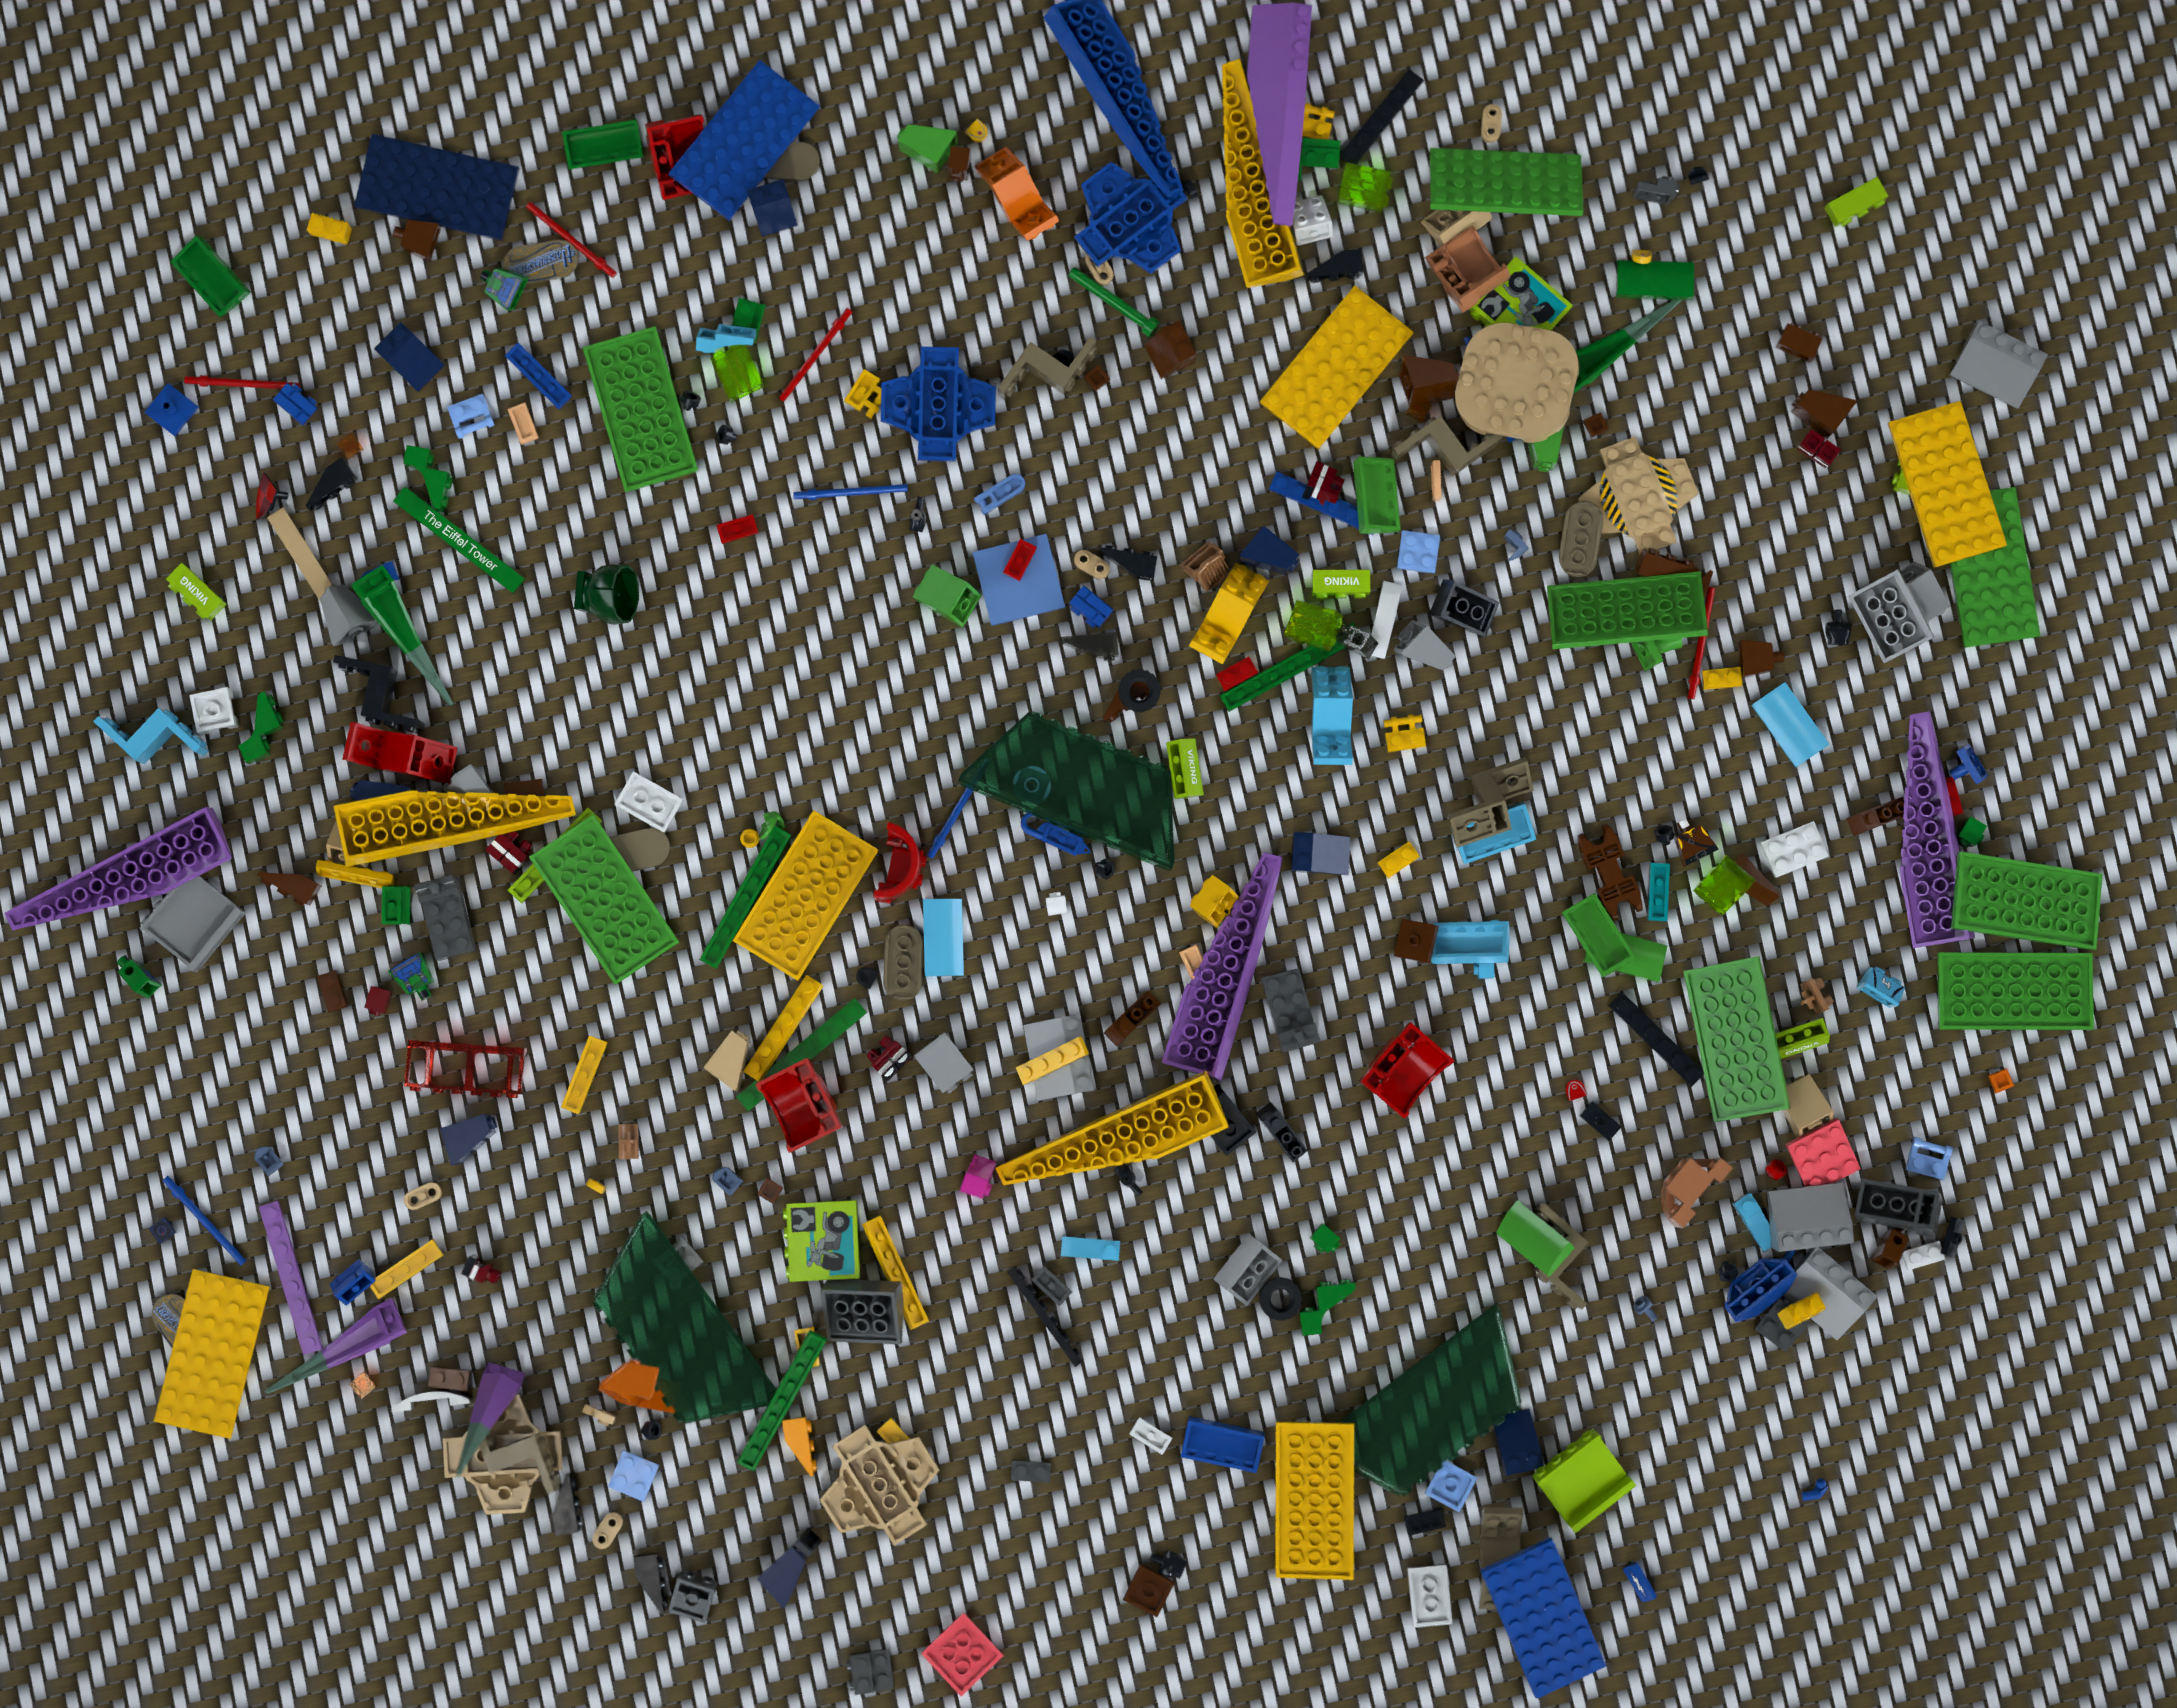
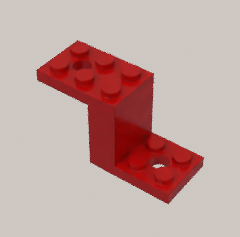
M350 722L342 760L385 772L412 775L450 785L458 747L416 735L383 731ZM363 741L366 743L364 750L361 747ZM438 757L439 763L436 766L435 759Z

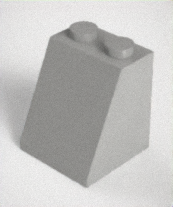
M1913 562L1900 570L1927 623L1935 616L1942 615L1950 607L1930 568Z
M945 1032L914 1055L943 1094L946 1091L950 1094L957 1088L956 1084L960 1080L965 1082L973 1076L971 1072L974 1069Z

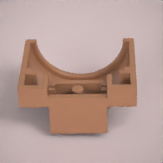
M1473 226L1425 257L1430 268L1438 276L1444 290L1462 313L1476 305L1479 299L1510 279L1507 266L1504 263L1501 265L1502 268L1499 266Z
M1683 1158L1667 1175L1661 1189V1205L1669 1222L1674 1227L1684 1228L1696 1214L1691 1209L1695 1201L1713 1179L1721 1183L1733 1167L1722 1158H1717L1716 1160L1714 1158H1687L1686 1160ZM1674 1197L1681 1202L1680 1205H1675Z

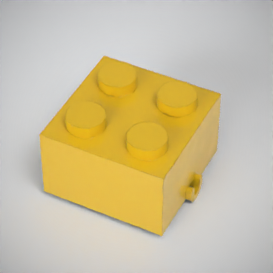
M1211 875L1210 878L1204 881L1200 892L1193 896L1189 906L1201 918L1217 928L1225 916L1231 913L1230 909L1239 896L1230 886Z

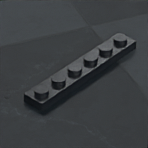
M1408 69L1341 152L1339 158L1354 169L1422 85L1424 80Z
M1623 992L1608 1005L1690 1087L1704 1075V1071Z
M1014 1267L1007 1271L1075 1367L1081 1363L1080 1358L1082 1355L1076 1347L1072 1349L1068 1344L1071 1340L1065 1332L1061 1333L1058 1330L1059 1323L1054 1316H1048L1046 1313L1048 1308L1042 1300L1038 1302L1034 1296L1037 1292L1032 1285L1029 1284L1027 1286L1023 1281L1026 1277L1019 1268L1016 1270Z

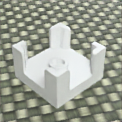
M225 687L189 695L197 733L205 735L216 729L239 727L238 718L234 716L231 699H234L230 688Z

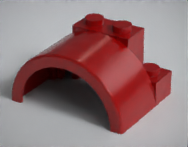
M701 114L668 122L659 120L645 124L653 171L657 177L662 200L693 194L680 183L673 180L668 174L703 131L704 119Z
M888 822L886 828L888 830V841L886 845L893 846L887 883L879 882L878 890H874L873 898L876 902L891 904L892 900L895 901L896 898L904 895L910 889L917 890L918 886H922L924 875L920 873L921 868L926 866L927 856H924V851L918 850L914 839L905 828ZM907 844L909 848H904L902 845Z
M1409 1022L1397 1037L1393 1036L1368 1065L1370 1068L1359 1082L1405 1119L1410 1114L1409 1111L1424 1089L1438 1074L1451 1066L1454 1059L1414 1024Z
M806 1058L756 1083L758 1091L764 1095L779 1121L789 1153L843 1128L835 1112L837 1110L835 1102L822 1076L817 1075L810 1058Z

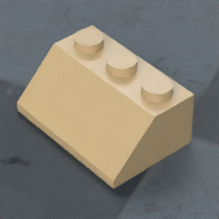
M1435 210L1424 218L1421 223L1437 244L1442 246L1469 227L1473 226L1478 230L1493 218L1490 212Z

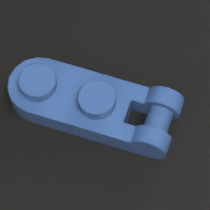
M1010 475L976 496L974 501L982 508V514L986 515L1020 494L1025 488V480L1021 475ZM990 496L993 502L988 505L985 499Z

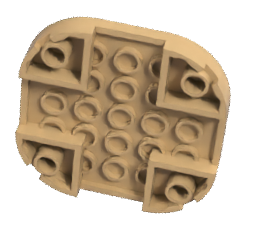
M1497 323L1481 329L1472 337L1466 347L1455 391L1457 410L1465 424L1473 431L1483 435L1490 433L1523 439V442L1527 443L1544 441L1548 439L1547 437L1556 432L1558 433L1569 417V409L1579 375L1578 357L1573 345L1561 334L1540 328L1511 323Z

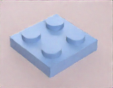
M1402 530L1397 569L1435 574L1440 535Z
M623 1450L608 1487L644 1502L659 1464Z
M1442 1459L1424 1494L1460 1512L1477 1477Z

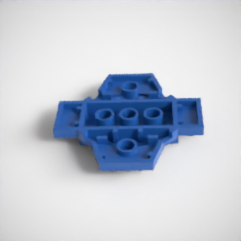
M1112 162L1081 184L1091 214L1089 226L1074 236V239L1097 268L1111 257L1128 259L1149 274H1152L1181 252L1171 222L1173 210L1187 200L1183 191L1167 197L1152 179H1135L1131 177V174Z
M921 346L920 366L911 375L882 382L881 422L909 432L918 441V461L956 462L957 442L968 433L995 426L996 386L967 377L958 366L959 348Z

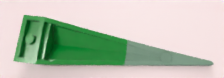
M1673 300L1629 326L1576 350L1579 375L1576 380L1574 393L1586 384L1589 385L1682 300Z
M381 565L354 582L351 587L361 599L362 605L447 704L452 706L453 702L420 641L394 580L385 567Z

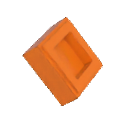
M2007 1068L1988 1075L1995 1094L2014 1086Z

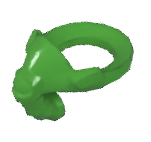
M772 811L766 812L763 815L765 822L761 825L762 830L759 834V839H765L771 833L777 821L778 828H785L784 821L779 813Z

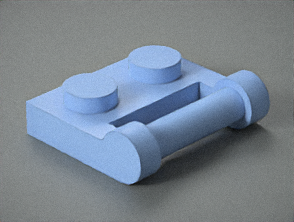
M483 394L447 407L459 439L463 438L465 434L481 428L495 426ZM485 415L484 420L461 428V423Z
M1914 1137L1905 1170L1944 1180L1953 1147L1937 1145L1922 1141L1919 1137ZM1918 1148L1943 1154L1942 1159L1917 1153Z

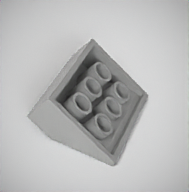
M1978 321L1973 326L1949 376L2018 409L2048 354Z
M1899 569L1848 596L1883 663L1889 662L1934 638Z
M1080 1014L1023 1025L1030 1060L1077 1037H1082L1085 1043ZM1088 1055L1035 1080L1034 1086L1037 1101L1093 1091L1094 1086Z
M1842 1182L1767 1191L1772 1249L1783 1252L1854 1243L1852 1220Z
M1819 1247L1811 1248L1794 1268L1797 1276L1789 1291L1783 1295L1793 1304L1817 1292L1826 1308L1810 1319L1835 1340H1838L1878 1297Z

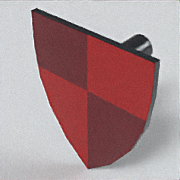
M263 472L257 492L256 520L263 518L269 511H273L277 499H288V492L278 491L265 472Z

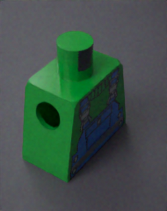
M495 268L493 273L485 269L481 273L480 279L488 283L485 293L505 310L510 311L515 310L529 277L505 268Z
M418 952L388 970L408 995L417 992L421 1001L431 996L427 986L433 983L434 980L422 952Z
M126 955L117 961V964L121 967L118 971L119 975L135 993L149 998L162 986L140 962L129 959Z

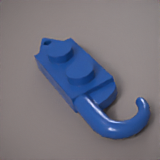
M1028 812L1022 817L1020 822L1021 828L1026 834L1073 856L1091 853L1083 841L1084 838L1051 823H1043L1039 826L1038 830L1029 827L1027 819L1031 816L1037 817V813Z

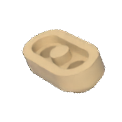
M1495 104L1486 106L1482 113L1481 137L1487 143L1496 142L1501 132L1502 111ZM1494 111L1496 115L1491 116L1489 112ZM1492 129L1494 134H1489L1488 130Z
M1086 254L1085 262L1094 280L1102 286L1110 284L1113 279V271L1108 261L1097 268ZM1105 274L1107 278L1102 279L1100 275Z
M1081 550L1074 557L1076 567L1099 580L1105 579L1110 571L1108 563L1091 552ZM1082 556L1087 558V561L1084 563L1080 561ZM1098 566H1102L1104 570L1102 572H1098L1096 568Z
M427 1183L406 1193L404 1204L411 1210L420 1209L439 1200L442 1195V1189L437 1183ZM432 1188L436 1191L434 1196H431L429 1194V1191ZM414 1196L418 1198V1202L416 1204L412 1203V1198Z
M611 1512L604 1517L592 1537L595 1547L605 1549L611 1545L623 1525V1518L619 1513ZM610 1519L616 1521L615 1526L609 1524ZM599 1536L605 1537L604 1543L599 1541Z

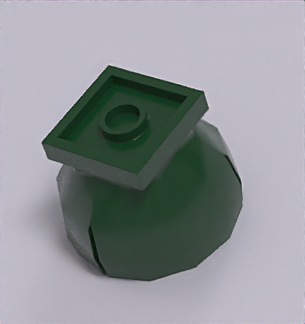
M617 563L601 566L592 574L585 571H577L574 609L595 615L603 623L616 625L631 622L638 607L639 583L636 573L628 564Z

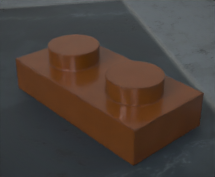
M334 970L317 976L328 1013L347 1008L348 1005L337 971Z

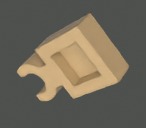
M588 1404L584 1406L582 1411L585 1414L594 1416L598 1419V1423L609 1426V1423L614 1424L617 1419L616 1415Z

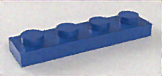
M519 343L505 355L558 410L572 398V395Z

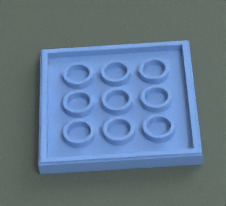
M1047 534L1023 539L1036 546L1037 550L1020 582L1003 574L1019 541L973 552L991 626L1065 608Z

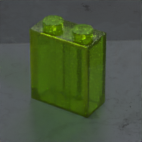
M1346 162L1337 204L1382 213L1383 207L1387 208L1389 196H1386V192L1392 186L1393 178H1390L1391 171Z
M732 345L729 350L725 352L723 350L718 351L710 358L730 403L765 388L746 345Z
M1296 600L1283 636L1293 642L1331 651L1332 646L1336 642L1338 629L1342 625L1343 615L1336 610Z
M1725 855L1705 875L1693 891L1699 898L1708 903L1714 911L1723 916L1749 890L1755 879Z

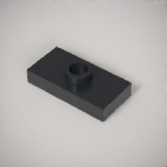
M1593 1101L1579 1115L1607 1141H1610L1622 1127Z
M1951 1216L1941 1254L1955 1258L1958 1245L1962 1241L1965 1221Z
M1442 1508L1403 1516L1408 1536L1446 1528Z
M807 1528L794 1545L809 1557L822 1542V1539L810 1528Z

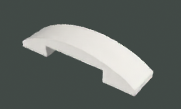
M1383 581L1366 655L1385 659L1402 585Z
M429 1391L411 1396L396 1404L391 1410L392 1412L413 1410L414 1402L449 1398L450 1405L468 1404L472 1402V1398L452 1391Z

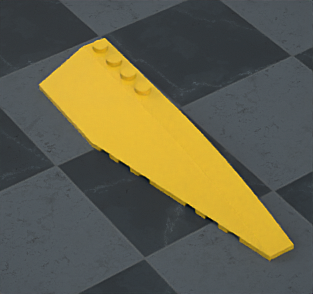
M1237 59L1222 64L1226 218L1246 287L1251 288L1284 282L1303 276L1304 272L1291 227L1273 224L1269 204L1270 198L1266 187L1263 159L1260 154L1256 120L1253 115V103L1250 98V89L1241 60Z
M406 791L333 806L346 867L484 839L576 815L572 796L558 795L536 796L528 794V796L516 794L498 795V793Z
M1203 1071L1057 1137L997 1166L995 1169L1002 1184L1009 1185L1033 1179H1044L1050 1176H1061L1073 1172L1078 1173L1108 1166L1123 1165L1125 1163L1141 1162L1148 1159L1153 1160L1228 1128L1229 1125L1207 1072Z

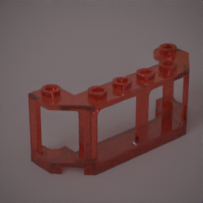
M408 1040L404 1086L410 1087L409 1091H421V1088H431L433 1093H444L445 1089L451 1090V1094L463 1095V1091H471V1095L482 1096V1092H488L491 1097H501L503 1093L506 1094L507 1098H518V1095H523L524 1093L522 1091L527 1048ZM412 1048L424 1049L427 1053L425 1078L422 1084L409 1082ZM436 1051H455L467 1054L465 1084L463 1087L434 1085L432 1083L434 1054ZM476 1054H498L508 1057L505 1089H485L473 1086ZM520 1056L518 1090L516 1091L512 1090L514 1057Z

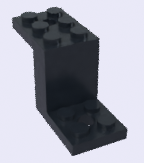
M338 655L334 656L333 663L338 665V668L342 669L341 671L353 673V670H356L360 675L369 677L361 710V716L366 718L365 721L379 726L380 723H384L387 727L398 730L400 726L412 733H418V730L424 731L425 724L420 720L389 713L398 671L390 666Z

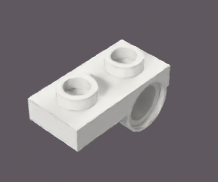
M1060 892L1049 893V897H1046L1048 916L1067 913L1065 895H1061Z

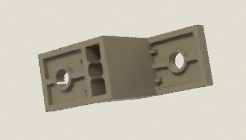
M1089 337L1069 367L1030 342L998 387V396L1004 400L1007 396L1011 397L1016 390L1015 386L1018 380L1021 382L1025 378L1026 370L1064 395L1066 391L1070 392L1075 385L1074 381L1077 375L1081 377L1084 373L1087 361L1091 362L1096 356V340Z
M1441 416L1437 419L1432 417L1425 423L1424 428L1420 430L1418 427L1412 431L1407 440L1403 438L1395 443L1391 456L1394 461H1397L1426 440L1453 477L1499 445L1503 436L1489 433L1483 438L1481 444H1473L1466 452Z
M1525 757L1471 775L1477 805L1448 814L1457 848L1512 829L1505 800L1534 791L1528 761ZM1515 777L1514 781L1507 782L1510 778ZM1474 822L1472 827H1467L1468 824Z
M1539 1203L1535 1208L1538 1211L1536 1215L1544 1222L1548 1223L1549 1221L1553 1224L1552 1228L1563 1235L1574 1246V1250L1550 1277L1537 1267L1534 1268L1537 1272L1535 1276L1543 1283H1550L1552 1285L1550 1289L1558 1296L1563 1295L1566 1298L1565 1302L1571 1308L1583 1309L1587 1303L1558 1277L1589 1242L1545 1203Z
M489 1431L479 1445L489 1474L534 1457L546 1493H552L560 1488V1477L558 1473H554L552 1468L554 1466L553 1458L546 1451V1447H548L547 1441L544 1436L541 1437L540 1433L496 1449V1438Z
M1483 1508L1479 1535L1481 1569L1521 1551L1520 1532L1523 1508ZM1482 1577L1479 1609H1496Z

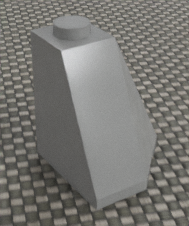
M344 584L327 587L325 593L320 597L333 646L349 643L355 639L354 636L362 631L366 633L377 623L374 617L362 605V601Z
M1414 620L1399 633L1398 639L1400 643L1395 645L1394 651L1402 656L1441 670L1448 668L1456 657L1427 625Z
M471 764L453 775L450 785L446 783L441 787L445 792L493 793L478 769Z

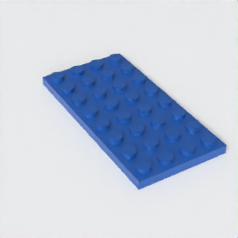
M759 60L668 175L730 221L749 198L747 190L756 188L819 110L820 105Z
M1551 1537L1480 1570L1536 1699L1606 1667Z

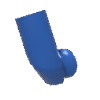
M1822 1478L1817 1479L1813 1490L1802 1491L1803 1501L1820 1499L1828 1490L1826 1480Z

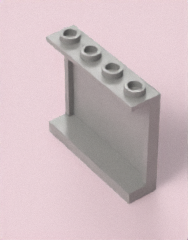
M198 876L167 892L165 898L162 901L159 900L154 905L152 914L150 916L147 915L142 920V926L139 929L145 931L186 964L187 968L192 972L197 973L246 912L205 879Z

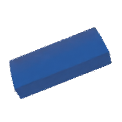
M1189 1416L1181 1457L1257 1473L1265 1432Z

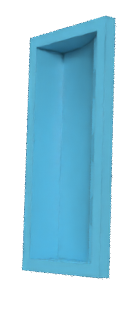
M1786 682L1751 705L1795 768L1829 745Z
M1520 802L1507 807L1511 830L1458 847L1463 864L1536 840L1525 803ZM1474 822L1468 824L1467 827H1472Z
M923 899L925 977L964 976L962 899Z
M1508 921L1433 923V925L1439 926L1431 958L1433 964L1509 962Z

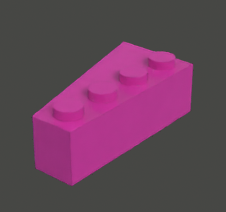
M975 1154L966 1172L960 1191L981 1199L989 1196L992 1188L989 1182L996 1161Z

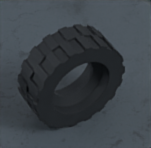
M1138 669L1125 674L1119 684L1118 693L1122 704L1128 710L1142 713L1151 710L1159 701L1161 687L1159 680L1153 673L1151 674L1148 670ZM1141 681L1147 684L1149 694L1145 699L1136 700L1131 696L1130 688L1135 682Z
M1283 1277L1273 1278L1267 1281L1261 1288L1259 1304L1268 1317L1283 1321L1292 1318L1301 1308V1291L1290 1279ZM1278 1289H1283L1290 1295L1288 1306L1282 1309L1276 1308L1271 1302L1273 1292Z

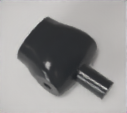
M917 497L915 509L910 514L909 530L922 533L926 524V515L923 511L924 497Z
M1834 610V621L1828 622L1825 625L1828 645H1849L1851 624L1842 622V610Z
M1126 1163L1114 1169V1173L1118 1176L1121 1183L1130 1188L1137 1197L1143 1193L1135 1183V1173Z
M1169 1550L1165 1552L1163 1557L1151 1553L1149 1558L1150 1561L1160 1564V1574L1170 1578L1180 1579L1187 1563L1186 1559Z

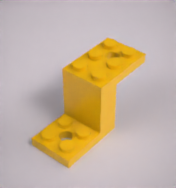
M1235 563L1219 589L1189 647L1223 664L1238 640L1269 580L1263 575L1249 570L1246 566Z

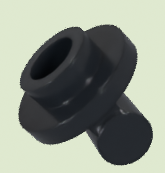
M1694 167L1688 173L1690 185L1709 180L1708 173L1704 167Z

